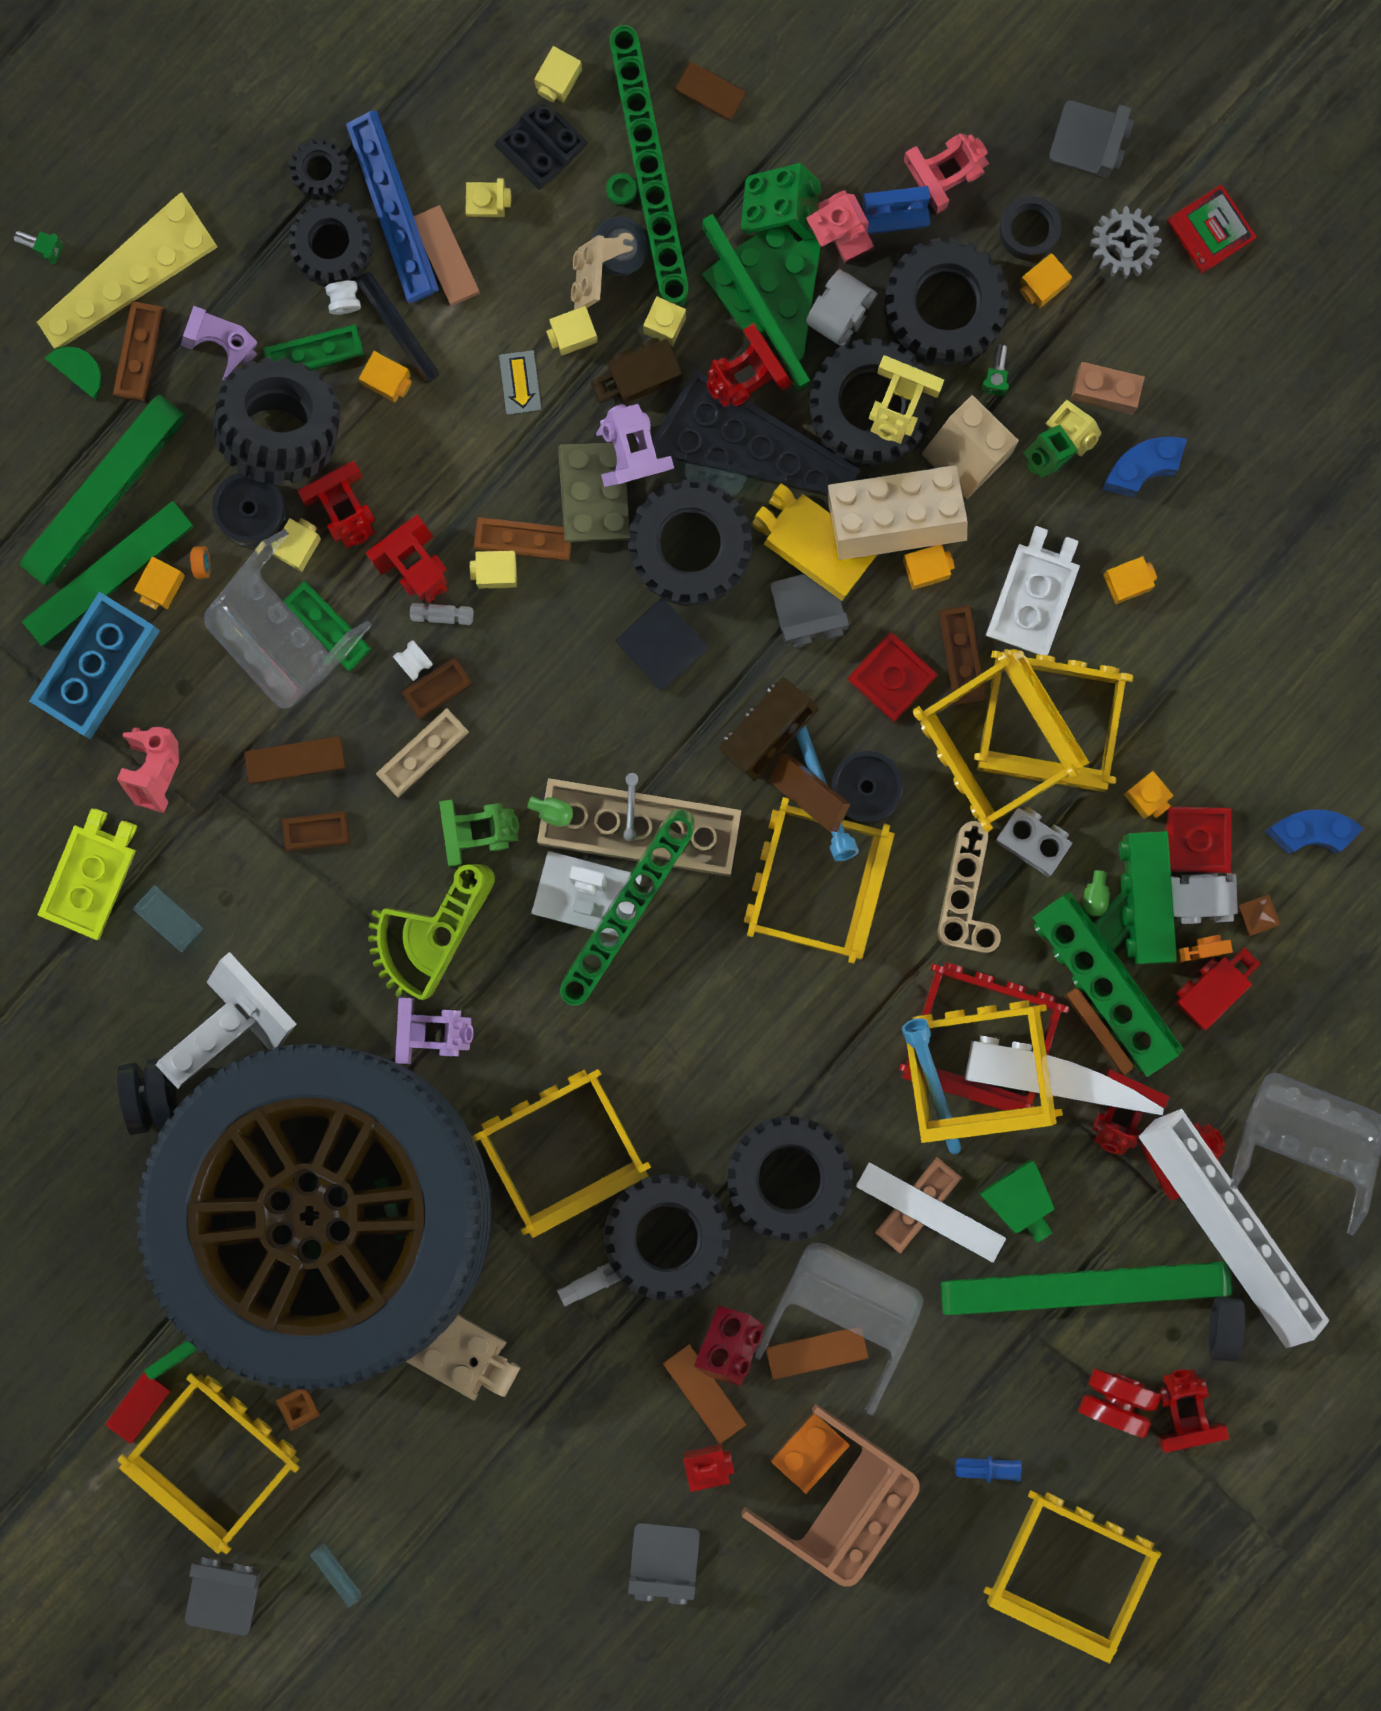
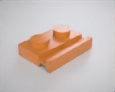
M1221 935L1197 939V946L1176 950L1177 963L1224 955L1232 953L1233 950L1231 940L1221 941Z
M813 1413L771 1459V1462L807 1494L847 1450L850 1444L821 1417Z

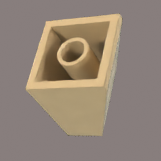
M971 395L948 418L921 455L934 468L956 465L962 495L968 499L1013 454L1019 440Z

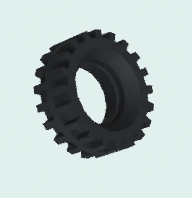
M687 479L682 480L680 483L663 485L664 488L647 496L648 499L636 510V516L630 525L628 547L632 564L639 578L651 592L662 597L665 601L682 604V606L705 605L715 599L723 598L727 592L740 583V579L749 566L752 554V535L746 514H744L736 499L729 496L726 490L721 487L712 486L709 482L702 480L701 482H692ZM683 513H698L706 516L716 525L720 534L721 547L717 558L709 567L698 572H683L673 568L664 559L661 552L660 538L664 527L672 518Z

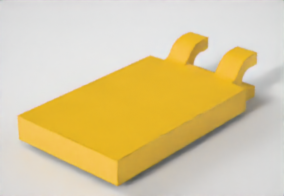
M780 483L769 501L771 505L782 510L780 515L776 519L767 508L762 506L755 515L751 526L768 536L764 545L843 601L878 554L839 560L831 514L803 493L796 500L793 493Z

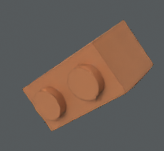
M1081 362L1077 370L1070 400L1133 415L1138 407L1145 377Z

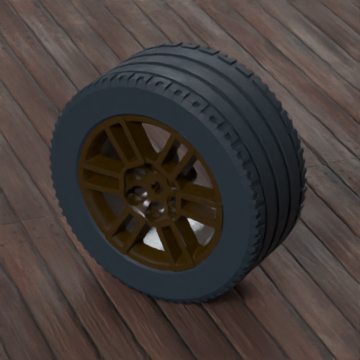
M325 1044L287 1045L257 1052L217 1071V1074L210 1076L194 1089L195 1092L192 1095H187L181 1104L177 1106L173 1111L175 1113L174 1116L168 1118L164 1127L157 1136L159 1140L157 1144H153L149 1158L146 1161V1165H148L147 1172H143L141 1187L139 1188V1194H142L141 1201L137 1202V1223H140V1231H137L140 1253H144L145 1260L142 1261L143 1267L147 1273L148 1281H152L155 1287L152 1289L154 1295H156L161 1308H166L168 1312L166 1316L172 1321L175 1328L180 1333L183 1332L187 1336L185 1339L199 1352H205L210 1360L227 1370L230 1369L234 1371L233 1373L249 1380L259 1381L262 1384L298 1390L329 1389L364 1381L408 1361L432 1344L452 1324L470 1298L474 1286L480 1277L490 1240L492 1208H490L491 1195L485 1173V1165L470 1130L464 1124L456 1109L430 1083L394 1061L360 1050ZM299 1117H324L329 1120V1125L311 1163L301 1162L280 1125ZM348 1125L358 1129V1135L341 1167L336 1168L332 1166L331 1160ZM264 1136L267 1137L283 1163L282 1170L278 1172L272 1169L255 1145ZM373 1143H378L391 1158L402 1179L401 1185L366 1190L355 1189L352 1184L353 1178ZM243 1159H245L264 1187L259 1197L228 1198L237 1169ZM307 1173L315 1174L318 1179V1185L312 1192L305 1190L302 1184L303 1178ZM339 1187L343 1188L348 1195L346 1204L341 1207L335 1205L332 1200L334 1190ZM281 1191L287 1193L290 1198V1204L285 1210H280L275 1205V1197ZM406 1203L408 1206V1214L405 1217L367 1218L364 1215V1209L368 1206ZM311 1206L314 1207L313 1212H319V1219H315L313 1225H310L311 1220L305 1219V1213L311 1211ZM253 1214L256 1217L254 1225L227 1227V1215ZM340 1221L348 1224L350 1229L349 1236L345 1240H339L334 1234V1227ZM282 1225L288 1226L292 1232L291 1240L287 1244H283L277 1239V1230ZM360 1235H404L405 1243L396 1265L385 1280H380L357 1248L355 1243ZM311 1240L319 1242L322 1248L321 1254L317 1259H312L306 1252V1246ZM261 1242L267 1250V1254L251 1281L239 1265L231 1245ZM342 1260L348 1263L368 1292L367 1297L361 1301L355 1299L337 1268V1264ZM284 1264L288 1266L289 1272L276 1300L273 1301L264 1292L278 1267ZM309 1269L319 1270L339 1304L340 1309L338 1312L315 1316L290 1309Z

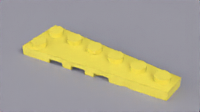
M181 192L38 320L37 323L55 350L60 349L129 305L131 301L137 300L217 248V245Z

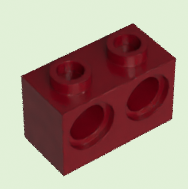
M718 1306L694 1367L708 1377L741 1387L744 1377L749 1372L750 1362L756 1347L762 1340V1332L765 1326L749 1314Z

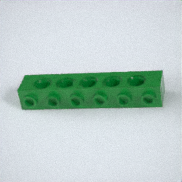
M1070 891L1032 917L1036 922L1034 927L1041 938L1044 940L1048 939L1054 947L1053 954L1062 966L1067 965L1074 975L1072 980L1075 986L1082 993L1086 992L1093 1001L1091 1003L1092 1009L1100 1019H1106L1112 1028L1110 1030L1111 1035L1120 1046L1124 1045L1131 1054L1129 1059L1138 1072L1143 1071L1149 1077L1182 1053L1184 1048ZM1061 925H1068L1074 930V939L1069 940L1062 936L1060 931ZM1084 951L1092 955L1094 959L1093 966H1086L1080 961V952ZM1100 978H1106L1112 983V992L1108 993L1100 989L1098 983ZM1118 1005L1128 1006L1132 1011V1018H1122L1118 1013ZM1137 1032H1146L1151 1037V1045H1142L1137 1040Z

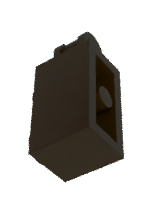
M654 338L641 345L642 349L630 354V351L626 350L614 355L612 362L608 363L610 373L590 382L599 404L617 397L621 398L623 404H627L681 381L682 372L668 339L660 341L659 338ZM614 381L616 389L608 392L605 383Z

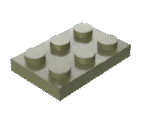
M560 444L558 446L564 541L628 540L630 538L626 482L604 487L601 474L615 471L617 455L614 444Z

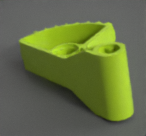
M470 864L459 867L455 872L454 882L434 917L394 908L372 911V915L379 918V922L369 923V928L377 929V935L368 936V941H377L378 947L371 948L370 954L379 953L381 958L375 960L373 965L375 967L384 965L385 970L379 973V977L385 978L390 975L392 979L386 984L388 989L395 987L397 984L400 986L395 994L397 997H402L408 992L420 1000H425L433 995L468 927L494 885L495 875L491 868L483 864ZM473 873H475L474 878H475L476 880H478V881H477V884H475V885H474L475 880H474L473 878H471ZM391 915L407 918L403 928V944L406 954L417 969L431 977L424 992L408 983L401 976L392 961L387 941V929ZM443 927L447 928L451 933V940L447 945H442L437 937L438 931Z

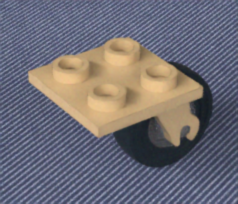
M627 217L610 218L596 228L590 241L579 247L578 251H575L573 269L577 270L576 282L573 283L571 289V300L575 302L574 310L584 306L588 308L600 300L602 270L611 275L625 276L635 272L644 264L649 252V242L644 229L637 222Z

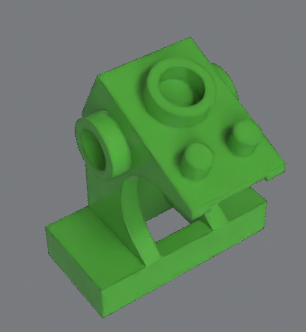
M453 800L439 801L447 860L450 868L463 866L461 850L489 846L490 851L509 849V842L518 841V818L514 814V809H503V803L483 806L484 812L456 816ZM489 820L492 837L473 840L470 823Z

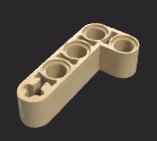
M970 821L962 826L957 834L938 925V938L948 947L987 954L999 946L1001 935L994 925L972 920L988 842V832L984 831L980 822ZM972 828L976 829L977 836H981V840H977L972 848V852H979L978 857L971 853H960V849L965 851L968 849L969 838L964 837V833H969ZM961 860H969L973 863L975 871L971 877H963L959 874L957 865ZM961 891L967 895L968 904L964 909H957L952 905L951 896L954 892ZM955 923L960 926L962 935L959 940L951 941L947 939L944 934L947 924ZM980 930H988L992 933L993 943L990 947L984 948L977 943L976 936Z

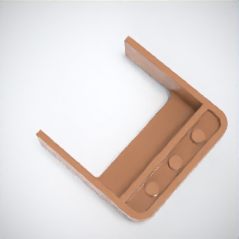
M815 1404L812 1408L813 1413L862 1446V1452L806 1535L800 1540L791 1539L747 1507H744L741 1513L744 1519L837 1584L852 1586L862 1578L916 1499L920 1485L915 1474L818 1404Z

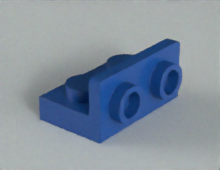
M923 186L864 194L863 212L869 222L867 233L877 234L929 227V187Z

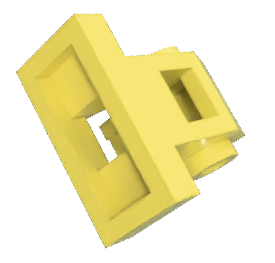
M884 355L877 374L892 380L882 403L878 401L874 403L868 418L874 421L870 432L878 434L884 440L895 441L901 444L904 435L911 436L918 418L914 417L913 413L922 392L938 398L944 379ZM893 394L911 401L905 415L887 409Z

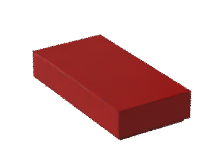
M143 1372L105 1426L129 1444H132L172 1390L157 1379L150 1380L146 1373Z

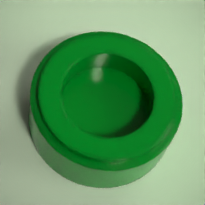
M617 173L608 180L606 194L609 201L615 206L626 207L636 200L638 185L631 175Z

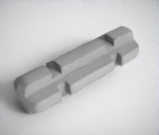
M413 603L410 607V619L412 621L424 622V619L432 623L454 624L456 621L462 625H471L473 622V608L467 606H460L458 609L452 605L429 604L428 607L422 603Z

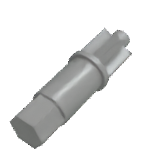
M607 1263L557 1290V1293L565 1307L605 1287L608 1288L610 1285L620 1281V1278L613 1271L610 1263Z

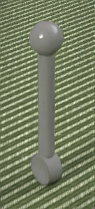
M629 773L625 779L627 785H629L627 830H625L623 835L625 840L633 841L636 838V832L633 830L635 786L638 784L639 779L635 773Z

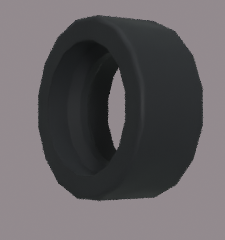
M1037 196L1021 197L1013 201L1004 211L999 227L1000 240L1006 251L1015 258L1025 261L1039 260L1048 255L1057 245L1062 229L1061 217L1055 206L1048 200ZM1025 210L1040 212L1049 223L1048 237L1037 246L1028 247L1021 245L1012 234L1011 226L1013 219L1017 214Z
M1216 1297L1213 1301L1209 1322V1355L1212 1360L1237 1362L1242 1352L1244 1340V1303L1241 1299Z

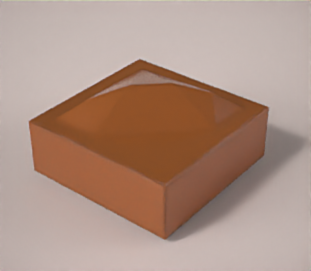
M1270 895L1238 905V910L1248 936L1280 925Z
M297 1389L276 1400L290 1431L320 1417L308 1390Z

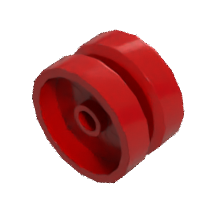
M1094 1368L1088 1384L1093 1390L1106 1396L1102 1399L1090 1394L1083 1395L1078 1412L1116 1429L1146 1438L1151 1421L1146 1416L1135 1412L1134 1409L1137 1407L1149 1412L1156 1411L1162 1395L1144 1387L1143 1383L1118 1373L1111 1374Z

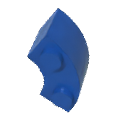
M1158 437L1137 444L1127 451L1115 464L1104 483L1103 490L1134 498L1141 485L1148 479L1158 476L1173 477L1179 469L1187 439L1180 437Z
M1307 810L1276 822L1265 832L1287 854L1308 845L1324 847L1331 853L1336 854L1341 852L1364 828L1352 819L1333 811Z

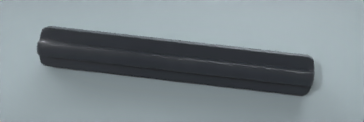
M371 272L361 275L357 279L359 287L425 383L435 380L439 376V371Z

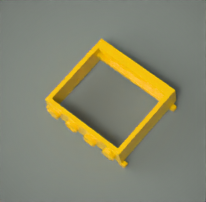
M1004 649V652L1007 657L1014 653L1021 652L1019 650ZM992 651L991 658H995L994 666L999 663L997 656L1002 653L1000 651ZM1037 654L1036 659L1026 657L1033 670L1115 683L1101 770L1082 767L1077 770L1079 776L1072 779L1068 776L1056 783L1064 786L1105 792L1108 790L1109 783L1116 784V777L1110 776L1125 682H1133L1134 675L1119 673V668L1102 665L1100 670L1087 668L1088 663L1077 660H1068V664L1056 663V658L1048 655ZM999 673L991 681L980 752L974 755V760L978 761L977 770L1044 782L1065 769L1062 763L988 751L1001 673Z
M1022 651L1014 653L1009 657L1006 656L1005 652H1002L997 656L998 664L924 711H922L920 706L913 709L914 716L917 720L922 721L920 724L923 733L934 741L938 748V758L945 766H949L955 776L953 778L955 786L962 794H966L972 804L970 809L973 816L978 818L986 832L993 829L991 823L1015 810L1068 776L1072 779L1079 776L1077 770L1090 763ZM1005 670L1065 769L995 812L936 714Z
M783 797L780 810L772 811L768 827L774 830L772 841H765L760 860L766 861L763 874L756 872L752 891L758 892L755 905L748 903L744 923L750 924L747 936L753 937L754 933L789 941L849 957L848 962L854 964L856 959L862 960L895 833L889 832L890 825L885 823L881 830L846 820L842 821L845 830L873 837L844 948L759 926L756 924L785 814L817 822L803 809L789 806V798Z
M1029 1000L1009 1003V1010L997 1011V1006L991 1005L978 1007V1014L965 1016L964 1010L945 1012V1019L933 1020L932 1014L913 1017V1019H925L928 1022L929 1028L1028 1014L1042 1105L932 1120L926 1080L915 1048L907 1043L922 1143L1047 1127L1057 1123L1056 1117L1063 1116L1062 1109L1054 1108L1040 1012L1047 1011L1046 1004L1030 1006Z
M585 1069L568 1078L570 1082L568 1086L560 1090L556 1085L539 1093L541 1100L530 1105L526 1100L510 1109L513 1115L502 1121L499 1116L481 1124L484 1130L472 1136L474 1142L481 1140L522 1217L526 1225L525 1228L521 1229L523 1236L530 1233L532 1238L649 1176L646 1170L651 1168L649 1162L643 1164L597 1078L602 1075L599 1069L590 1074H587ZM591 1081L633 1162L530 1216L489 1135Z
M190 1373L186 1378L190 1385L133 1452L128 1457L121 1454L117 1460L122 1464L119 1467L122 1472L217 1554L221 1551L228 1554L232 1548L227 1544L288 1472L292 1470L296 1473L300 1469V1466L296 1464L299 1459L295 1456L297 1451L290 1443L284 1439L279 1442L270 1434L272 1429L260 1418H256L254 1421L245 1413L247 1407L234 1396L230 1399L220 1391L223 1387L217 1380L209 1375L203 1377L200 1374L195 1377ZM197 1388L202 1390L286 1463L229 1532L140 1456Z
M1030 1490L1028 1497L1034 1500L993 1588L986 1586L983 1591L989 1595L987 1603L990 1607L1110 1664L1155 1564L1161 1556V1552L1154 1549L1155 1543L1146 1538L1136 1535L1133 1540L1123 1535L1125 1529L1110 1521H1106L1105 1525L1093 1521L1095 1515L1077 1506L1075 1511H1072L1063 1506L1065 1500L1048 1492L1043 1497ZM1042 1507H1046L1146 1555L1108 1638L1005 1590Z

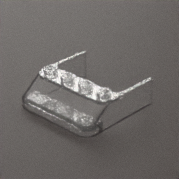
M286 529L260 543L209 606L204 615L205 625L212 635L278 707L284 709L297 704L321 683L372 626L367 620L350 630L328 652L261 577V568L289 535Z
M1270 1073L1266 1075L1259 1086L1243 1129L1229 1187L1237 1188L1250 1166L1255 1144L1354 1184L1356 1194L1347 1232L1354 1236L1369 1212L1381 1154V1115L1371 1109L1282 1074Z
M811 1243L804 1249L762 1336V1340L754 1352V1358L761 1359L785 1308L791 1304L799 1305L891 1352L890 1359L865 1408L866 1412L873 1416L923 1307L922 1295L916 1288L825 1243Z

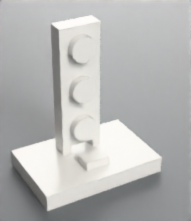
M548 851L531 914L594 930L630 875V872ZM642 875L636 878V881L639 885L641 883ZM622 902L619 904V908L623 913L631 914L633 913L634 905L630 902ZM607 928L602 931V933L619 937L614 929Z
M230 952L219 961L207 980L209 986L226 1004L158 1060L156 1064L178 1089L249 1028L271 1050L280 1047L296 1026V1023Z

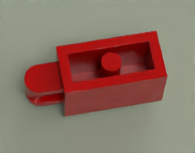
M1245 947L1231 960H1228L1226 957L1216 960L1212 957L1199 970L1203 975L1195 983L1189 980L1176 992L1179 998L1174 1003L1201 1031L1207 1030L1252 986L1247 977L1261 963ZM1238 961L1247 968L1243 973L1234 966Z
M722 1444L684 1452L683 1460L691 1492L730 1483L729 1475L734 1474L733 1461L730 1450L724 1452Z

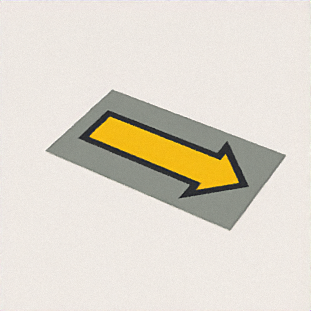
M534 350L499 355L506 414L541 410Z

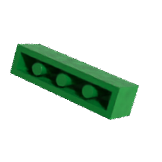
M1168 831L1126 834L1123 836V841L1119 842V858L1121 861H1125V874L1121 875V889L1123 893H1128V906L1123 908L1125 926H1130V939H1126L1125 943L1126 956L1131 958L1132 965L1177 962Z

